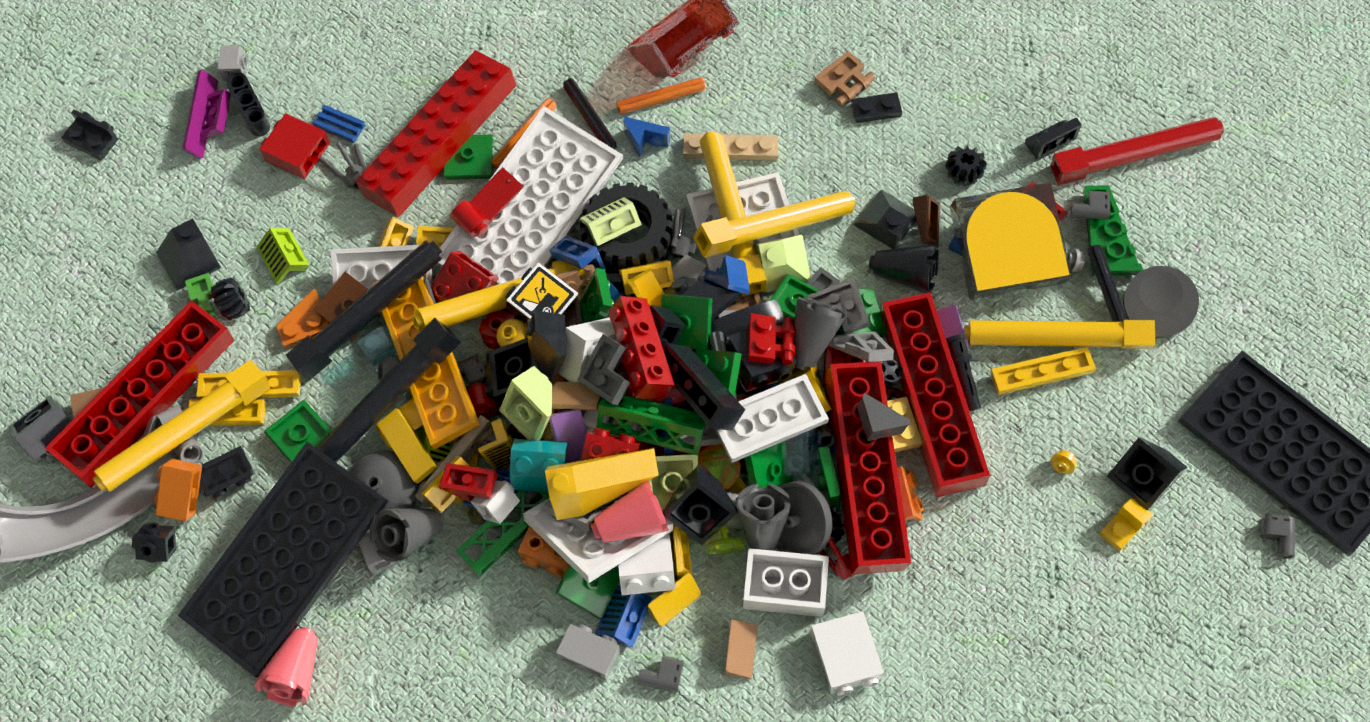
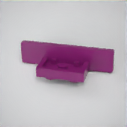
M204 70L197 72L182 146L184 151L197 159L204 157L207 139L224 132L231 93L225 89L217 91L218 80Z

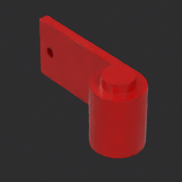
M502 167L470 202L464 200L459 203L452 211L450 218L471 238L481 237L488 230V225L524 186Z

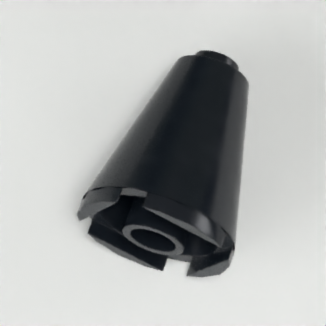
M925 245L876 251L875 255H871L869 269L873 270V275L922 293H932L935 283H932L931 280L938 273L939 250H936L938 246Z

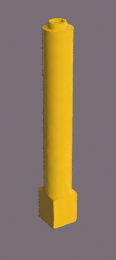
M714 131L707 132L700 139L699 143L721 218L726 217L728 221L746 217L723 137L720 133ZM749 241L732 246L730 249L732 257L743 260L746 263L749 283L748 295L766 291V277L760 256L756 253L754 242Z
M841 191L728 221L725 217L702 223L693 239L703 257L706 258L728 252L734 245L851 214L854 210L855 200L849 192Z
M561 260L552 262V268L548 269L554 275L574 268L579 276L585 274L584 267L581 269ZM517 278L416 309L415 315L412 317L416 330L422 331L434 317L446 326H451L505 309L507 300L505 296L513 286L518 287L523 280Z
M969 320V325H964V333L967 335L966 339L969 345L1120 347V349H1151L1155 346V320H1123L1122 322Z
M249 360L225 376L227 382L94 470L96 476L92 478L101 491L107 489L108 492H111L240 403L246 406L270 390L264 373L252 360Z

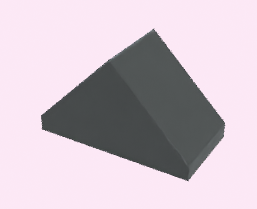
M867 394L863 395L857 405L867 441L902 434L911 422L908 418Z

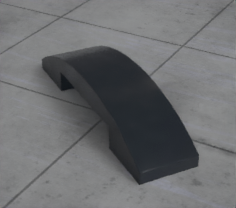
M777 300L763 302L711 321V333L721 331L726 343L729 335L748 330L751 313L776 317V325L778 326L783 325L784 315Z

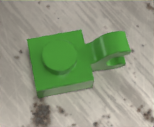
M206 273L186 280L185 283L190 301L192 300L195 304H199L212 317L216 316L210 299H213L211 296L213 281L210 274Z

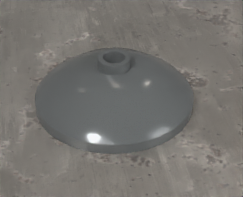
M380 450L369 453L359 459L350 469V473L389 500L384 509H411L417 499L415 495L418 492L419 483L412 480L394 451ZM378 480V484L372 487L373 481Z

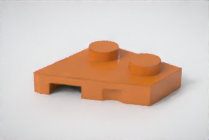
M316 289L312 290L276 325L286 350L295 347L308 335L313 338L329 324L326 319L314 311V308L320 302Z

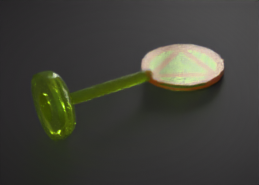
M723 445L706 447L698 455V465L717 478L725 490L736 483L740 475V460L731 463ZM726 524L720 529L721 539L713 540L707 544L708 554H730L744 550V543L741 539L728 538Z

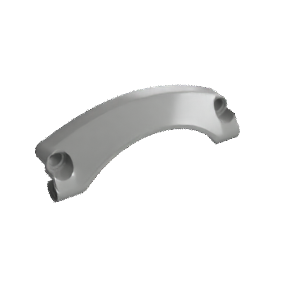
M179 405L151 417L142 438L181 413L182 410ZM192 436L111 492H108L107 489L101 491L97 486L85 494L56 504L25 507L0 503V563L35 558L66 550L96 539L122 526L154 504V498L160 481L157 480V474L163 464L171 459L197 464L203 458V449ZM188 447H192L189 453L184 454V451Z

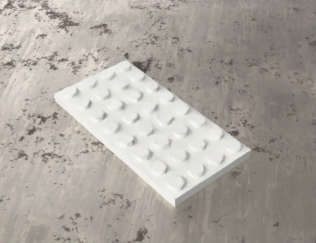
M543 106L494 173L495 175L503 167L524 188L488 225V230L483 236L471 238L462 228L456 225L440 247L443 251L440 254L442 260L437 264L442 267L450 252L461 251L498 276L499 280L496 285L521 278L528 268L531 267L533 269L538 262L546 268L552 259L549 249L565 236H569L583 215L582 210L585 204H590L589 199L594 194L598 195L623 160V155Z

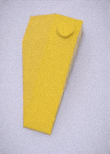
M654 448L549 466L545 470L549 497L556 520L584 516L659 475Z

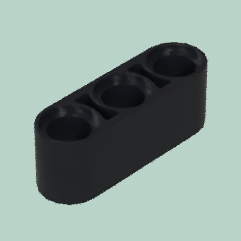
M242 72L231 73L227 77L226 83L250 132L255 136H264L270 130V123L250 82Z

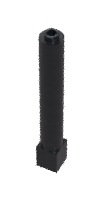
M425 240L313 338L309 335L286 354L296 371L308 380H311L332 362L330 358L332 354L442 260L440 254L443 251L434 241L429 243Z
M434 317L413 339L416 345L316 448L335 462H338L435 361L441 364L461 341L448 326Z

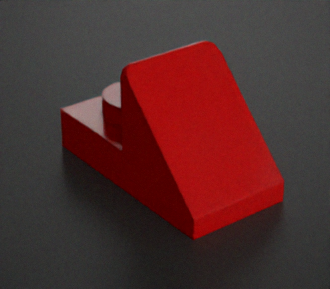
M447 463L439 488L468 502H471L474 497L490 499L498 474L495 470Z

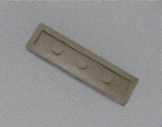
M482 415L478 418L480 425L468 431L462 439L456 441L449 455L437 464L438 468L435 469L431 477L419 486L415 497L429 508H431L429 506L430 502L421 493L445 469L446 464L451 463L456 456L462 457L468 463L476 454L478 448L494 432L491 422Z

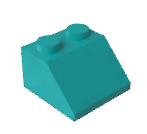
M514 439L510 460V480L513 488L521 491L549 492L545 470L549 466L566 464L567 442Z

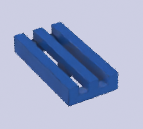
M323 105V111L319 112L317 120L314 119L312 122L313 126L353 144L366 126L364 121L327 105ZM325 120L329 123L336 125V127L353 132V135L345 131H342L338 128H335L333 126H330L326 123H323V121Z

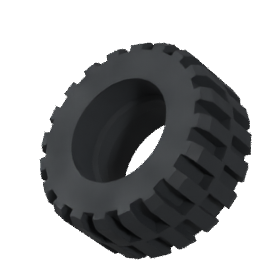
M627 182L623 186L617 183L612 184L613 188L608 189L605 187L601 189L599 195L594 194L589 199L590 204H585L581 217L624 197L633 203L640 221L649 227L647 234L638 241L619 243L609 240L597 246L593 241L588 226L582 223L580 219L581 240L597 247L606 271L619 273L620 269L656 263L659 260L665 261L667 259L673 232L671 210L668 209L665 199L659 198V193L655 190L648 191V187L642 184L637 187L634 186V183Z

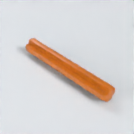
M699 77L617 101L616 106L619 114H625L703 91L706 86L704 79Z
M546 98L491 160L493 167L499 168L543 106L551 111L556 109V103L553 100Z

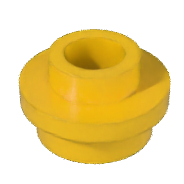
M1060 450L1051 457V465L1058 473L1072 474L1076 469V457L1069 451Z

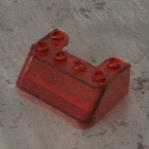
M687 0L627 46V49L655 77L663 79L670 76L673 78L683 71L684 63L690 60L689 55L706 48V42L710 39L714 40L720 36L726 38L734 32L733 28L739 24V21L726 0Z

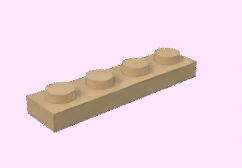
M684 133V159H704L699 143L704 134ZM721 134L729 160H778V136Z

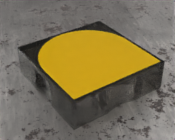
M1051 182L955 198L949 206L956 239L962 251V267L970 300L1002 295L1016 289H1036L1065 284L1072 278Z

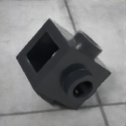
M158 523L144 524L132 538V548L135 549L136 560H146L149 563L167 562L176 551L175 526H163Z

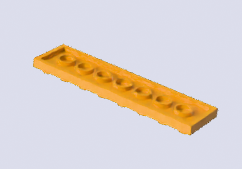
M423 276L382 311L399 360L416 345L413 339L421 332L416 330L412 317L415 315L416 309L434 304L424 285ZM452 352L441 364L435 361L410 387L429 443L434 449L480 425Z

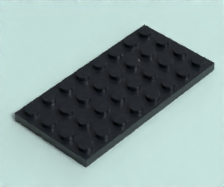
M1241 350L1181 416L1178 422L1350 557L1370 534V448Z
M306 442L178 616L257 678L287 637L297 628L370 528L374 515L383 510L389 500L315 446Z

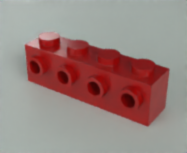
M620 296L608 312L615 331L616 341L626 347L622 354V361L625 364L634 397L662 400L672 389L674 382L646 298Z

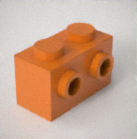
M171 459L159 468L157 480L160 481L154 498V505L157 506L156 515L187 521L196 514L202 465Z
M529 526L518 550L522 563L532 568H537V566L547 569V573L555 577L564 575L569 564Z

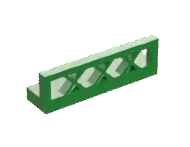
M623 395L618 406L602 397L598 407L596 423L597 428L609 430L610 434L618 436L620 434H628L636 437L635 440L694 455L699 454L702 435L706 426L705 421L697 412L628 395ZM604 415L614 417L618 423L615 425L603 423ZM632 422L639 423L644 430L635 431L629 424ZM655 430H666L670 436L666 438L660 437L656 434ZM683 435L696 437L695 445L684 443L680 437Z
M520 490L516 496L519 500L522 498V503L517 504L514 509H521V519L517 522H505L504 519L501 524L487 521L456 550V553L470 566L472 573L478 579L526 534L529 525L524 521V509H532L549 499L550 497L547 492H537L542 497L537 504H524L525 494L529 491ZM490 527H502V536L497 541L486 540V531ZM505 527H511V528L505 533ZM483 535V540H477ZM471 545H483L482 555L473 562L465 551ZM486 545H492L488 550H486Z

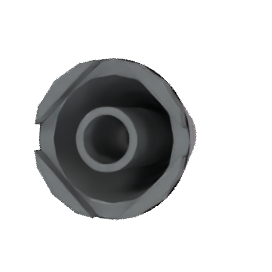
M798 297L794 318L795 336L793 338L796 368L807 371L809 367H815L845 320L846 312L838 308L832 311L828 304L805 297Z
M753 484L744 488L737 498V510L750 549L775 551L790 511L789 496L782 488L773 484H767V487H758V484Z
M387 508L374 515L369 528L370 539L372 543H376L379 549L376 552L386 561L396 562L404 559L439 534L443 527L441 515L434 509Z

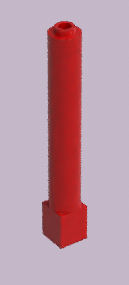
M1211 117L1086 150L1077 147L1054 153L1050 168L1059 186L1085 179L1089 173L1219 140L1224 132V127L1220 120L1216 117Z

